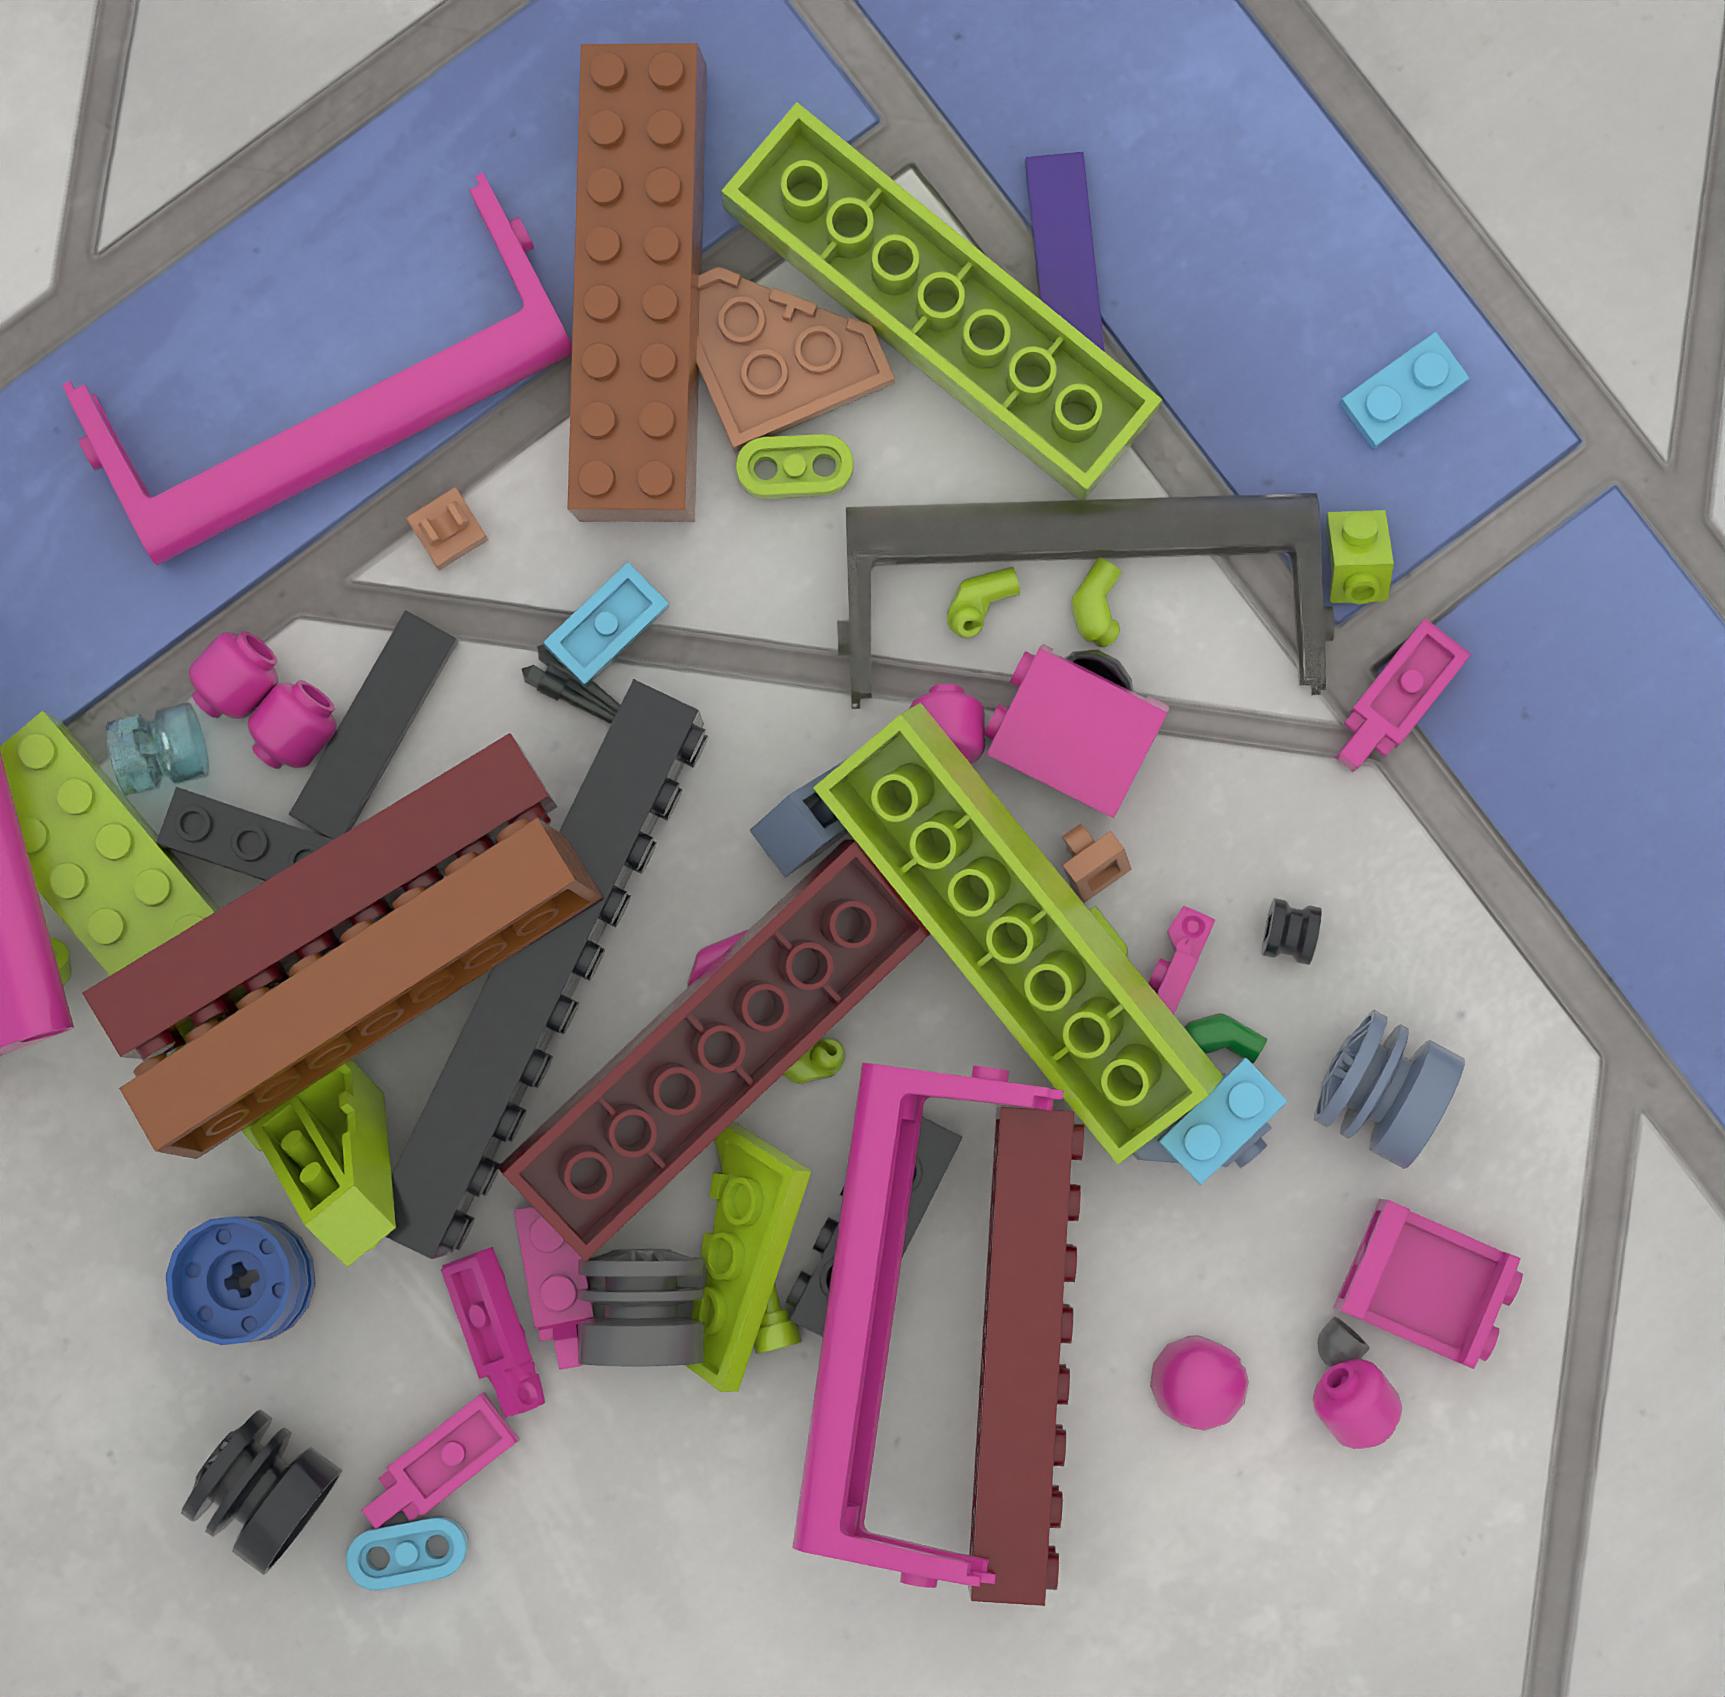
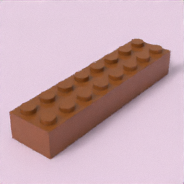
M697 43L581 44L567 509L579 521L695 522L699 387L696 349L697 335L699 336L700 290L698 288V275L701 274L707 76V64Z
M539 818L531 822L528 819H521L510 824L496 836L499 843L479 856L476 852H472L456 859L445 868L444 873L446 877L428 889L424 886H418L405 892L392 903L394 911L375 923L373 920H365L354 925L340 937L343 944L324 956L321 953H315L303 958L289 969L288 973L291 977L275 988L262 987L247 994L236 1005L239 1011L220 1023L218 1020H212L198 1026L186 1035L185 1041L187 1044L169 1056L165 1053L158 1054L138 1065L133 1071L135 1078L119 1089L155 1152L193 1159L200 1158L603 898L567 837Z

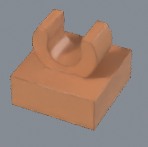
M456 487L406 517L439 570L489 540Z
M1080 823L1062 836V839L1068 846L1066 849L1072 856L1062 866L1071 887L1083 903L1132 870L1124 847L1111 831L1095 842L1086 828Z

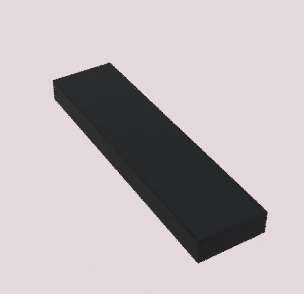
M406 610L404 611L288 815L333 840L353 828L459 642L457 638Z

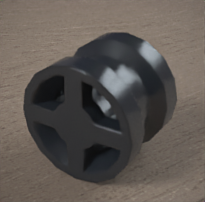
M1273 898L1263 936L1262 955L1273 958L1281 953L1292 955L1297 963L1310 965L1318 941L1322 909L1310 905L1302 910L1291 908L1286 900Z

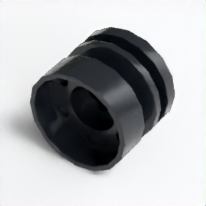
M260 1409L234 1432L231 1431L213 1451L198 1472L191 1494L185 1502L181 1514L190 1521L195 1522L213 1503L218 1505L219 1507L208 1523L205 1532L213 1537L224 1530L234 1519L238 1520L243 1524V1527L236 1538L232 1552L265 1575L290 1547L318 1510L339 1479L342 1470L312 1447L301 1453L290 1465L281 1460L280 1458L292 1434L285 1427L280 1429L265 1447L262 1446L259 1442L269 1428L272 1417Z

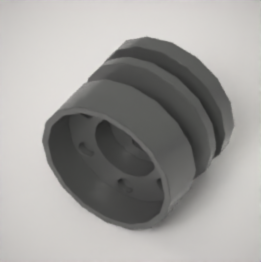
M616 1249L589 1258L586 1262L583 1259H579L578 1275L604 1276L605 1287L579 1289L578 1299L589 1303L605 1305V1317L588 1319L578 1323V1363L621 1367L677 1366L703 1363L704 1322L693 1318L677 1316V1305L703 1299L704 1288L677 1287V1276L704 1274V1258L689 1257L671 1251V1249Z

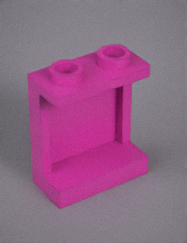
M1045 644L1040 646L1036 655L1025 651L1009 682L1019 687L1010 707L1007 708L999 704L984 732V736L993 740L987 755L1114 818L1170 706L1150 696L1146 699L1052 652L1053 648Z
M1379 1199L1333 1308L1474 1369L1479 1359L1486 1361L1490 1357L1496 1345L1499 1328L1493 1326L1501 1305L1509 1306L1520 1288L1523 1273L1517 1271L1520 1258L1411 1212L1410 1209L1395 1202Z

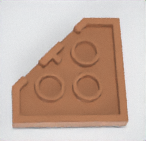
M719 266L698 275L700 298L696 363L735 452L740 451L748 442L756 438L775 436L896 383L872 325L852 317L848 319L819 308L813 302L774 287L770 289L741 278L740 274Z

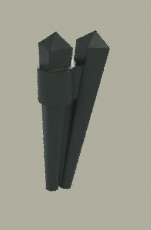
M544 645L537 646L538 659L547 665L548 668L546 671H543L534 664L522 668L524 682L537 688L536 691L556 701L561 699L612 724L620 704L593 681L584 688Z

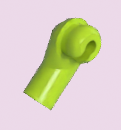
M1008 567L962 581L947 610V624L950 630L961 638H973L982 631L983 621L992 602L1020 595V587L1014 567Z
M826 1037L820 1039L783 1075L796 1084H804L832 1077L842 1068L845 1058L843 1045L834 1038Z

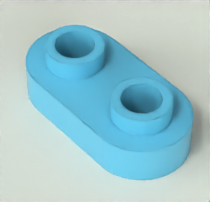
M431 1516L415 1519L411 1522L405 1521L384 1525L377 1529L370 1528L357 1536L349 1546L346 1565L351 1578L359 1586L374 1591L441 1579L453 1574L463 1564L468 1553V1538L462 1526L457 1521L446 1516ZM434 1535L443 1536L449 1543L448 1553L444 1556L433 1555L428 1548L430 1537ZM373 1547H383L388 1551L390 1555L388 1566L379 1568L371 1563L369 1554Z

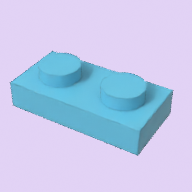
M1434 332L1340 400L1339 405L1373 450L1465 385L1470 377L1437 332Z
M627 562L543 642V645L585 688L669 608V603Z
M1243 1058L1222 1078L1210 1096L1181 1117L1158 1142L1199 1185H1202L1288 1101L1247 1058Z

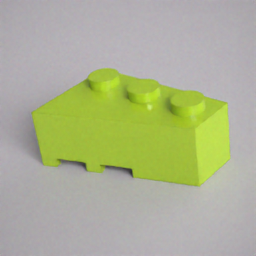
M353 1060L348 1061L269 1112L250 1127L252 1134L304 1225L346 1267H349L364 1253L374 1249L386 1235L396 1228L384 1093Z

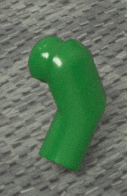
M1222 1013L1189 1021L1184 1026L1205 1054L1226 1048L1242 1058H1247L1252 1064L1256 1061L1267 1042V1038Z

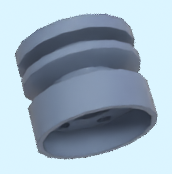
M1373 1010L1369 1012L1360 1026L1347 1036L1334 1056L1322 1082L1320 1099L1314 1112V1121L1326 1127L1331 1126L1344 1107H1347L1348 1109L1340 1128V1135L1351 1138L1368 1119L1375 1122L1370 1138L1369 1150L1405 1169L1419 1156L1441 1121L1461 1079L1465 1059L1431 1040L1426 1041L1410 1059L1404 1057L1403 1053L1408 1040L1409 1028L1402 1024L1396 1026L1382 1045L1380 1041L1387 1025V1016Z

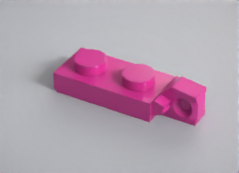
M1424 618L1350 710L1352 714L1343 725L1354 732V734L1339 751L1335 759L1354 772L1356 768L1358 769L1373 749L1384 757L1387 756L1393 747L1396 748L1402 743L1471 654Z
M1186 906L1181 908L1167 930L1174 955L1170 962L1159 958L1148 982L1173 1015L1216 921Z
M533 1206L515 1209L514 1214L534 1327H538L540 1342L554 1339L559 1370L583 1366V1364L578 1363V1323L592 1319L595 1316L593 1303L578 1299L579 1289L590 1288L588 1276L578 1275V1260L582 1258Z
M493 1247L442 1265L441 1272L479 1379L487 1377L493 1385L504 1417L515 1416L543 1405L545 1399L540 1377L535 1372V1363L532 1362L533 1359L526 1342L524 1329L519 1323L506 1286L505 1275L499 1266Z
M483 1392L386 1467L388 1471L378 1478L386 1491L361 1511L375 1529L385 1524L401 1510L411 1522L420 1514L423 1516L521 1439L486 1393Z

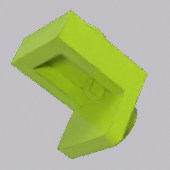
M1386 510L1327 512L1325 531L1331 566L1330 602L1367 604L1388 600L1394 561Z

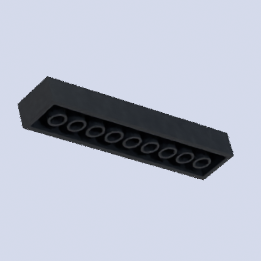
M633 679L559 830L561 834L567 837L603 898L491 970L391 1175L396 1228L385 1237L430 1259L445 1256L448 1251L460 1250L475 1220L474 1217L467 1214L475 1196L480 1197L481 1194L486 1196L499 1172L498 1166L500 1165L493 1158L502 1141L506 1142L508 1140L512 1142L526 1116L527 1110L519 1106L528 1086L539 1088L551 1065L553 1056L545 1051L554 1032L563 1035L566 1033L579 1006V1002L571 999L581 977L590 981L602 960L605 949L598 945L601 935L607 924L615 928L619 924L631 899V895L627 894L624 888L633 870L642 874L653 855L657 842L653 841V837L650 836L659 817L666 821L669 820L680 799L683 789L679 788L680 783L676 781L683 766L686 764L694 768L704 750L708 736L705 735L706 729L702 728L704 722L698 709Z

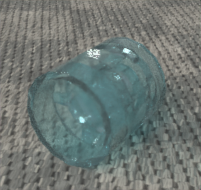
M187 702L158 709L154 719L151 721L137 714L107 722L106 739L115 777L124 795L131 796L159 789L162 779L167 777L173 783L180 784L209 776L207 748L200 722L191 703ZM156 750L157 753L150 754V751Z

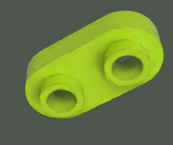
M829 434L760 437L748 442L741 449L736 461V471L743 489L756 498L781 499L831 496L839 493L849 484L853 475V456L850 448L843 440ZM822 458L830 459L836 466L835 471L827 477L817 475L813 470L817 460ZM763 461L772 462L777 467V473L771 479H760L755 474L757 465Z

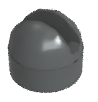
M1335 1316L1322 1329L1317 1342L1319 1356L1330 1367L1348 1360L1361 1359L1370 1349L1368 1344L1351 1327Z

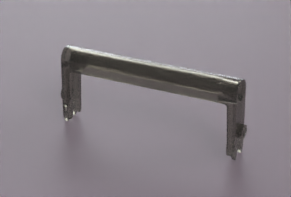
M1317 493L846 507L849 620H837L838 656L850 655L852 709H860V698H872L871 571L876 566L1092 560L1098 557L1104 559L1285 554L1290 559L1298 685H1310L1311 695H1321V690H1326L1325 641H1333L1334 611L1332 606H1324L1320 510Z

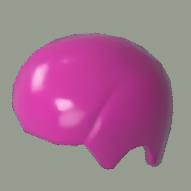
M1198 1335L1187 1336L1167 1344L1153 1362L1150 1387L1157 1405L1166 1416L1183 1426L1203 1431L1225 1425L1233 1419L1245 1404L1249 1384L1246 1368L1241 1364V1358L1222 1344Z

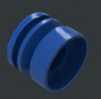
M234 1216L210 1219L188 1231L173 1250L166 1272L168 1302L179 1323L197 1338L219 1345L273 1339L291 1329L309 1308L316 1284L313 1258L303 1239L284 1223L261 1216ZM247 1270H257L259 1281L252 1283L251 1288H241L239 1278L245 1276Z

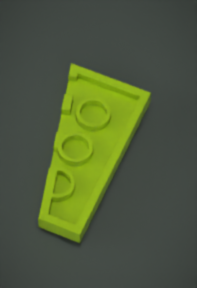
M731 1123L717 1138V1143L725 1145L722 1172L712 1173L709 1197L717 1199L713 1233L703 1234L700 1256L704 1257L707 1274L705 1287L700 1288H704V1298L693 1303L691 1317L704 1322V1362L685 1365L720 1392H739L812 1172L740 1124Z

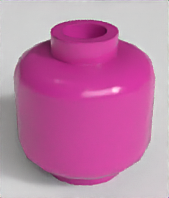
M242 631L239 635L224 632L213 640L189 668L190 681L195 688L192 698L205 713L214 718H219L224 714L230 718L244 719L277 685L278 677L274 668L278 663L277 658L262 640L247 631Z
M298 680L296 684L278 683L248 719L249 733L256 742L252 746L253 752L264 763L275 769H280L283 765L292 768H306L336 732L337 726L332 715L335 710L334 704L318 688L303 680Z
M938 684L932 686L928 694L922 695L912 702L909 709L921 702L970 764L980 759L985 749V712L982 703L978 699L964 694V689L961 686Z
M1363 1359L1348 1360L1329 1368L1316 1384L1312 1398L1315 1413L1341 1445L1352 1449L1370 1448L1384 1443L1395 1431L1403 1409L1399 1394L1382 1371L1374 1363Z

